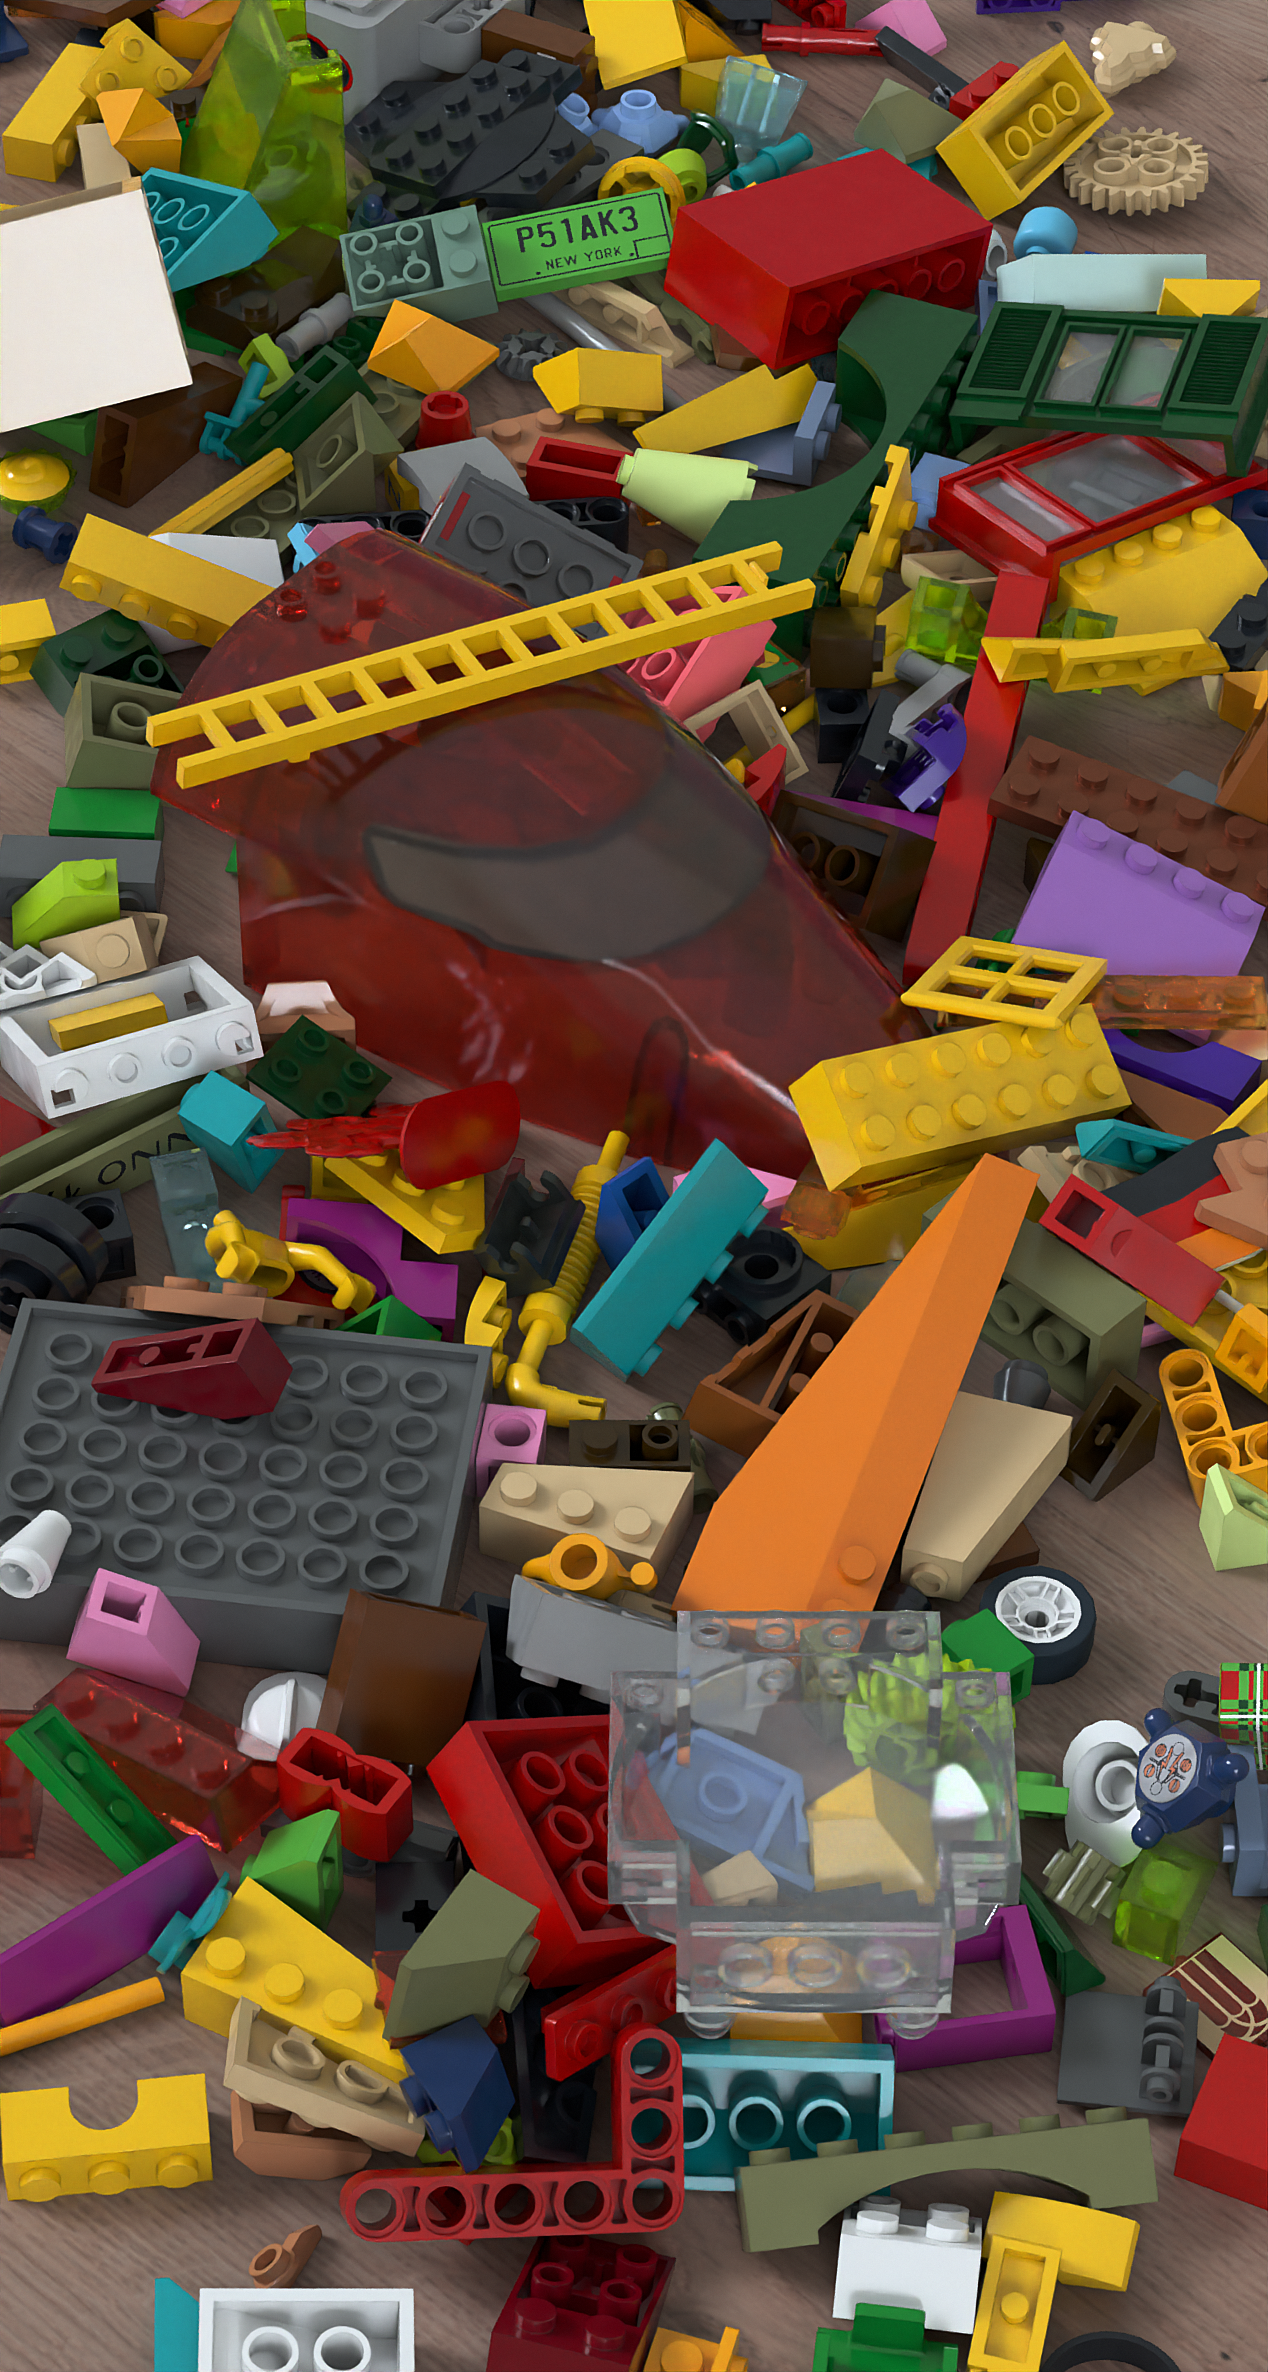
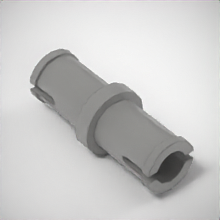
M337 293L318 309L310 308L304 312L296 325L288 331L281 333L276 338V346L284 351L288 361L295 362L302 354L315 345L326 344L332 339L335 330L348 322V319L354 318L356 315L353 312L351 298L344 293Z

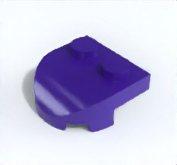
M950 703L942 705L937 715L941 719L935 724L926 718H922L904 734L918 750L899 767L895 776L890 775L881 784V787L896 802L912 813L918 807L922 810L927 809L942 796L946 789L942 784L956 771L963 759L967 741L966 727L962 715Z

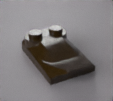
M302 225L279 244L267 251L262 258L242 268L231 277L218 276L199 283L194 291L195 303L185 310L186 326L242 351H245L251 340L264 333L268 334L276 346V338L296 325L304 312L310 308L318 309L334 297L335 294L346 291L340 240Z

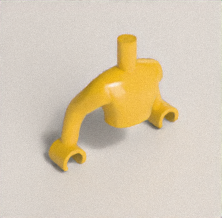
M230 1210L219 1212L214 1218V1227L210 1228L206 1234L205 1247L217 1265L215 1268L216 1273L221 1278H230L236 1283L268 1288L267 1297H275L284 1293L294 1280V1272L302 1270H315L323 1274L338 1289L332 1299V1303L339 1310H346L350 1306L357 1314H360L367 1310L376 1294V1286L372 1282L349 1271L326 1247L315 1244L281 1241L270 1235L247 1229Z

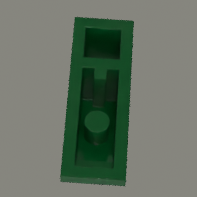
M326 344L222 443L230 452L250 466L275 448H282L285 453L296 450L356 391L363 394L371 405L379 399L353 364Z

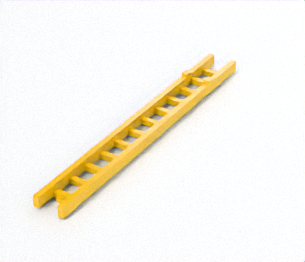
M773 541L147 717L146 740L153 748L205 733L215 747L214 749L178 759L176 781L183 790L286 759L291 763L310 759V752L812 607L816 586L808 578L770 590L766 587L769 577L765 573L779 570L783 548L779 543ZM738 582L749 595L723 603L712 589ZM692 595L703 609L676 616L665 602ZM645 608L656 622L629 629L618 615ZM598 621L609 636L582 643L571 629ZM551 635L562 648L534 657L523 642ZM503 648L514 663L486 671L475 656ZM454 662L466 677L437 685L426 670ZM406 676L417 691L387 699L376 684ZM356 690L367 705L337 713L326 698ZM306 704L317 718L286 727L279 718V712ZM256 719L266 732L263 735L235 742L225 727Z

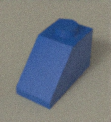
M643 1157L602 1185L594 1237L612 1273L670 1198L651 1157Z

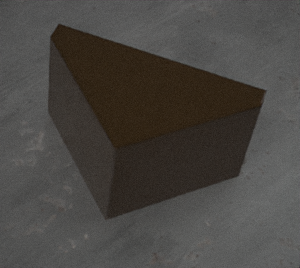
M1112 1369L1071 1432L1067 1463L1058 1475L1092 1501L1098 1502L1154 1459L1162 1402L1119 1370Z

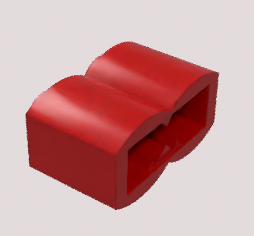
M302 1728L277 1757L280 1807L284 1814L293 1822L326 1809L340 1812L342 1845L360 1857L379 1862H389L414 1831L412 1783L408 1776L394 1764L373 1756L356 1755L352 1747L338 1736L314 1728Z

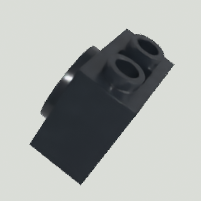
M761 1222L749 1238L739 1232L726 1249L734 1258L718 1280L712 1284L704 1278L691 1295L693 1299L699 1302L694 1310L695 1312L705 1314L721 1326L736 1343L750 1347L768 1332L774 1322L816 1289L830 1296L832 1273L805 1254L799 1242L791 1234Z

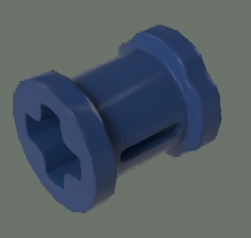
M32 505L22 510L13 526L12 537L16 545L24 549L34 548L44 553L47 561L53 564H63L70 558L78 537V530L75 525L69 522L58 523L48 518L43 509Z

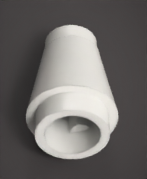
M53 1510L42 1511L37 1518L32 1520L0 1547V1587L6 1593L17 1598L26 1599L45 1591L50 1586L67 1540L72 1532L69 1521L62 1514Z

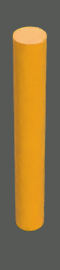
M155 1976L0 2029V2057L164 2002L165 1997L158 1977Z

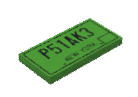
M663 187L482 223L498 302L667 269L673 238V229Z

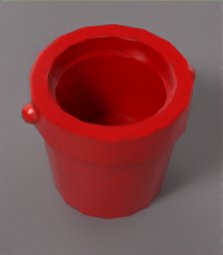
M437 391L423 399L421 402L418 433L415 436V450L476 438L472 429L469 402L465 396L453 391Z

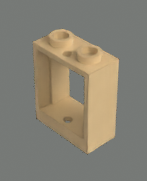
M760 679L729 694L646 742L695 834H699L726 821V806L723 804L722 797L711 793L706 786L705 779L707 773L714 767V764L695 731L724 713L728 712L755 761L778 744L787 748L785 785L809 771L800 755L798 746L792 740L775 708L773 700L767 694Z

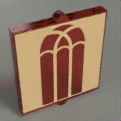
M1219 1932L1189 1956L1179 1955L1176 1957L1175 1966L1162 1976L1177 1978L1181 1982V1988L1187 1994V2001L1199 2002L1196 2047L1213 2061L1224 2033L1264 2048L1268 2046V1974L1222 1932ZM1154 1982L1143 1989V1997L1147 1996V1990L1154 1985Z

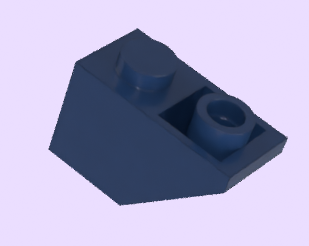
M472 2014L399 2050L408 2077L399 2081V2085L408 2107L416 2119L423 2116L424 2124L437 2151L442 2155L451 2150L466 2174L480 2167L515 2103V2098L498 2049Z

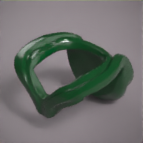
M695 108L690 113L692 119L688 127L682 134L679 143L672 150L690 149L700 155L709 146L712 138L716 139L722 149L725 162L722 166L707 174L706 189H709L735 170L739 165V159L735 152L733 135L709 113Z

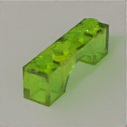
M920 575L910 610L904 651L913 649L926 658L976 668L981 648V639L984 636L989 614L977 603L970 586ZM1068 607L1057 619L1043 624L1040 638H1113L1118 617ZM1046 678L1030 679L1048 683ZM1103 687L1085 689L1082 691L1102 694Z

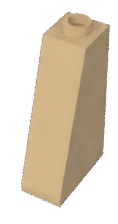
M958 1391L940 1436L903 1546L900 1583L915 1588L924 1596L940 1597L959 1602L1065 1467L1069 1456L1073 1417Z

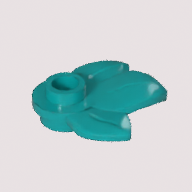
M225 1871L215 1888L207 1896L192 1919L178 1910L147 1954L160 1963L156 1969L160 1974H165L173 1964L183 1970L204 1940V1935L211 1931L219 1921L232 1898V1892L226 1888L230 1880L228 1872Z

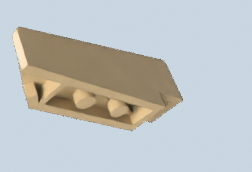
M609 280L552 291L555 296L593 326L643 353L662 355V363L672 369L695 355L694 349L672 333L657 306Z

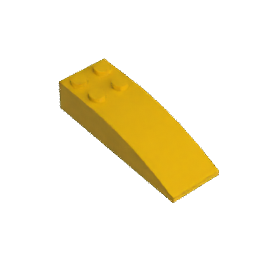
M583 0L590 35L595 36V56L598 58V69L605 91L689 63L678 0Z

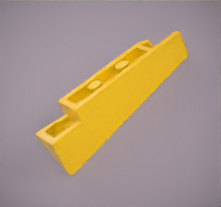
M1198 628L1104 639L982 637L981 644L1000 683L1046 678L1053 693L1223 674V672H1228L1230 669L1218 643L1211 642Z

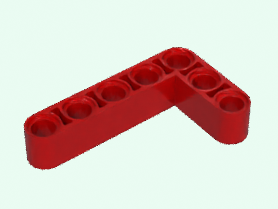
M641 2021L628 2024L614 2038L610 2053L612 2161L483 2165L467 2174L461 2166L366 2170L353 2175L343 2186L339 2199L341 2214L354 2234L365 2241L371 2242L656 2232L667 2229L679 2218L683 2211L685 2199L683 2074L680 2046L674 2037L652 2023ZM643 2039H657L662 2050L661 2061L658 2066L648 2073H635L630 2063L631 2051L634 2046ZM644 2109H659L663 2118V2126L658 2137L651 2142H635L632 2137L631 2127L636 2115ZM647 2179H660L664 2187V2196L660 2205L653 2211L645 2213L635 2211L632 2197L637 2185ZM576 2182H592L597 2193L592 2208L580 2215L566 2213L563 2201L568 2188ZM513 2183L526 2186L528 2201L521 2213L510 2218L500 2217L496 2214L494 2207L495 2198L503 2187ZM442 2186L456 2188L459 2191L460 2202L459 2207L452 2216L444 2220H434L426 2216V2199L433 2190ZM377 2188L390 2193V2210L380 2221L367 2223L362 2222L356 2217V2203L367 2190Z

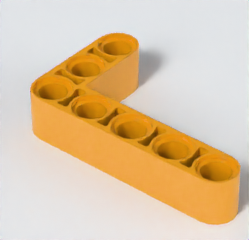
M1190 1348L1170 1353L1161 1362L1159 1378L1168 1414L1198 1507L1202 1508L1207 1470L1216 1463L1268 1494V1421L1233 1431L1211 1361L1207 1355L1199 1350Z

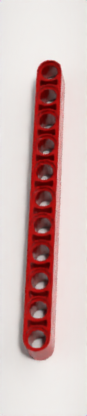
M1000 571L983 637L1040 638L1047 611L1050 578ZM982 644L963 717L967 735L966 749L960 765L948 778L933 839L937 841L922 884L906 949L902 986L912 987L960 936L970 937L998 820L997 817L987 814L989 798L1011 764L1030 680L1000 683ZM947 983L940 992L955 994L959 985Z

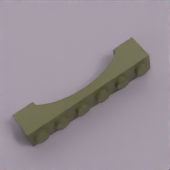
M1126 2106L1086 2110L1087 2124L1061 2127L1059 2114L1020 2118L1018 2119L1020 2132L1002 2135L993 2134L992 2122L951 2127L953 2141L926 2144L925 2130L884 2135L885 2149L859 2152L857 2139L816 2143L818 2157L791 2160L789 2147L748 2152L749 2166L733 2167L742 2250L744 2252H758L819 2244L818 2229L834 2215L855 2201L903 2180L949 2170L989 2169L1034 2177L1057 2185L1077 2195L1078 2206L1091 2209L1159 2202L1148 2118L1128 2119Z

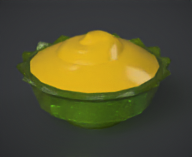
M25 447L17 453L7 451L3 458H0V507L8 513L19 515L28 506L35 505L48 514L65 502L70 488L76 484L74 478L78 471L72 468L71 460L63 459L60 452L49 453L44 448L33 451Z

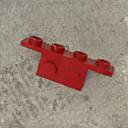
M716 1919L638 1965L583 1984L541 2008L542 2033L545 2034L547 2076L557 2081L566 2079L610 2053L612 2042L617 2033L628 2024L641 2021L652 2023L656 2026L729 1983L734 1966L732 1924L722 1919Z

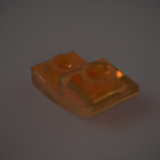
M814 1155L804 1168L790 1193L780 1220L794 1224L793 1230L796 1233L811 1239L825 1240L827 1235L835 1238L846 1226L851 1206L863 1193L865 1184L829 1192Z

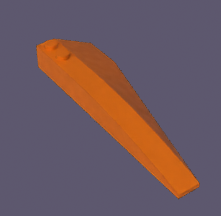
M984 1154L714 1503L673 1601L669 1615L751 1647L795 1667H798L800 1626L823 1617L837 1638L844 1637L856 1654L979 1338L1040 1174L991 1154Z

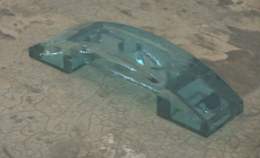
M205 1147L149 1157L156 1199L175 1276L210 1282L209 1292L222 1293L223 1282H236L230 1278L223 1279L216 1273L215 1268L217 1265L205 1247L206 1234L210 1228L214 1227V1218L220 1212L218 1207V1191Z

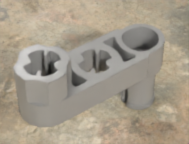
M913 649L905 650L895 666L897 670L895 672L896 678L919 688L898 705L889 733L908 744L902 764L918 750L904 734L922 718L928 719L933 724L939 721L941 718L937 713L942 705L950 703L959 713L963 712L966 709L973 680L972 675L951 664L942 666L918 654Z

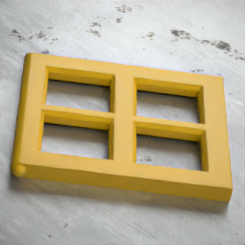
M960 936L906 993L901 995V1001L907 1006L1056 1031L1063 1026V1022L1107 973L1108 959ZM972 957L1013 964L1006 973L964 967ZM1032 967L1074 974L1067 983L1024 977ZM947 983L989 990L982 999L940 993ZM1008 993L1051 1000L1043 1010L1000 1003Z

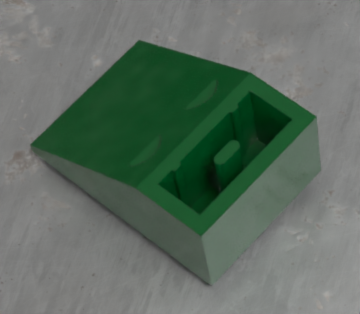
M112 608L41 643L29 670V673L54 709L63 718H65L80 672L189 695L139 622L125 617L119 611Z

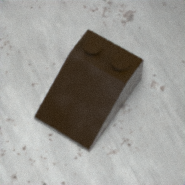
M781 789L746 890L902 943L937 841L899 826Z

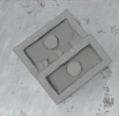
M485 436L397 455L398 474L419 488V506L431 516L440 500V496H442L465 462L480 470V474L491 480L496 479L522 493L529 500V494L514 467L504 454Z

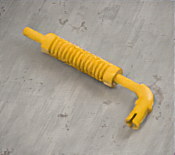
M611 1131L596 1165L584 1166L578 1171L570 1193L575 1200L581 1199L585 1204L586 1210L555 1286L529 1293L517 1321L519 1329L526 1338L516 1363L507 1367L504 1386L513 1406L546 1410V1426L551 1425L569 1429V1420H605L606 1399L574 1394L557 1389L554 1386L541 1384L537 1371L547 1346L560 1344L566 1339L573 1318L576 1315V1310H578L582 1300V1295L585 1292V1287L588 1285L600 1255L601 1249L594 1236L601 1188L603 1184L618 1175V1169L630 1141L629 1137L621 1131Z

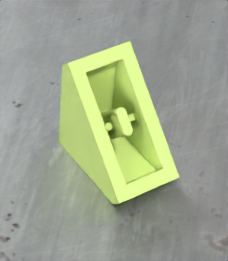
M1216 1463L1207 1470L1199 1527L1215 1571L1268 1564V1494Z

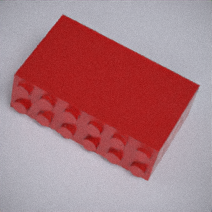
M880 148L678 207L663 290L712 326L716 322L755 354L761 362L772 370H776L837 350L839 337L871 289L955 310L974 306V294L978 279L982 277L994 224Z

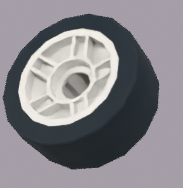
M1022 1566L1000 1574L985 1588L979 1604V1612L988 1608L1035 1655L1031 1685L1054 1684L1070 1678L1087 1663L1093 1647L1097 1616L1094 1599L1081 1582L1064 1571L1045 1566Z

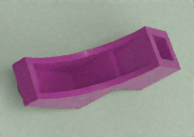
M289 1197L286 1241L326 1247L349 1271L368 1279L376 1286L375 1297L379 1302L392 1294L442 1333L440 1342L453 1343L459 1265L440 1264L432 1261L416 1262L401 1260L403 1227L373 1203L362 1204L326 1201L317 1198L302 1199Z

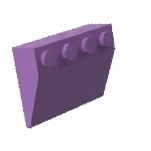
M1073 810L1046 858L1010 944L1108 959L1107 973L1091 992L1110 999L1114 1004L1202 1047L1209 1038L1252 945L1266 907L1252 901L1242 893L1235 892L1203 876L1199 871L1185 867L1154 851L1150 846L1138 843L1114 831L1101 821L1089 818ZM1049 970L1067 980H1069L1074 975L1070 973Z

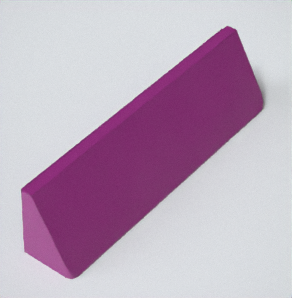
M197 1833L190 1835L1 1953L0 2026L5 2028L55 2011L146 1954L178 1910L192 1919L219 1882L201 1837Z

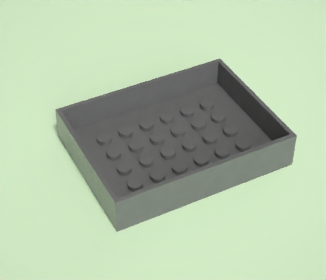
M23 1298L0 1372V1547L45 1510H53L62 1514L69 1521L72 1532L67 1540L50 1586L45 1591L37 1593L31 1598L24 1599L14 1597L0 1587V1639L69 1647L80 1606L98 1568L159 1587L200 1640L196 1661L292 1672L299 1671L329 1676L350 1588L453 1609L477 1493L476 1455L487 1403L493 1404L492 1347L262 1323L293 1367L290 1377L273 1412L258 1416L250 1415L219 1419L97 1393L91 1386V1382L112 1341L240 1320Z

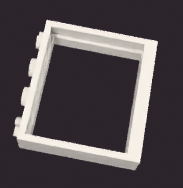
M198 955L0 1012L1 1066L48 1119L264 1056L252 1003ZM195 991L199 995L200 1001L186 1005L184 993ZM152 992L165 1005L168 1023L64 1052L51 1037L48 1023L50 1019ZM235 1043L243 1050L237 1052ZM69 1089L71 1101L54 1105L51 1090L57 1093Z

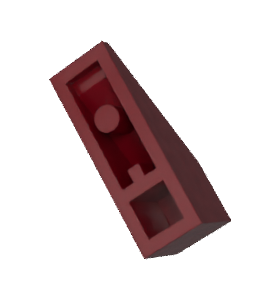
M252 1318L112 1341L91 1382V1386L97 1393L219 1419H230L250 1415L258 1416L273 1412L293 1367L260 1320Z

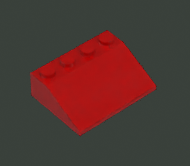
M612 1714L467 1721L426 1767L477 1873L540 1909L533 1937L540 1940V1946L533 1961L526 1970L534 1989L586 1984L634 1967L718 1919Z

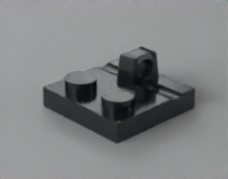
M884 689L880 691L843 758L830 797L866 803L871 788L865 786L869 779L878 782L883 772L895 776L908 748L906 742L889 733L893 722V715L901 697Z

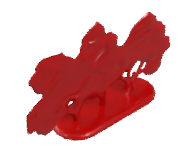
M494 1080L425 1098L422 1101L411 1104L379 1102L373 1105L368 1112L374 1118L350 1115L328 1119H289L285 1125L291 1131L251 1136L245 1141L249 1145H254L260 1149L305 1148V1152L310 1156L326 1158L350 1157L359 1159L367 1156L381 1155L385 1150L399 1149L401 1168L406 1180L416 1189L430 1190L495 1171L506 1165L515 1151L519 1138L521 1123L520 1105L515 1089L507 1081Z

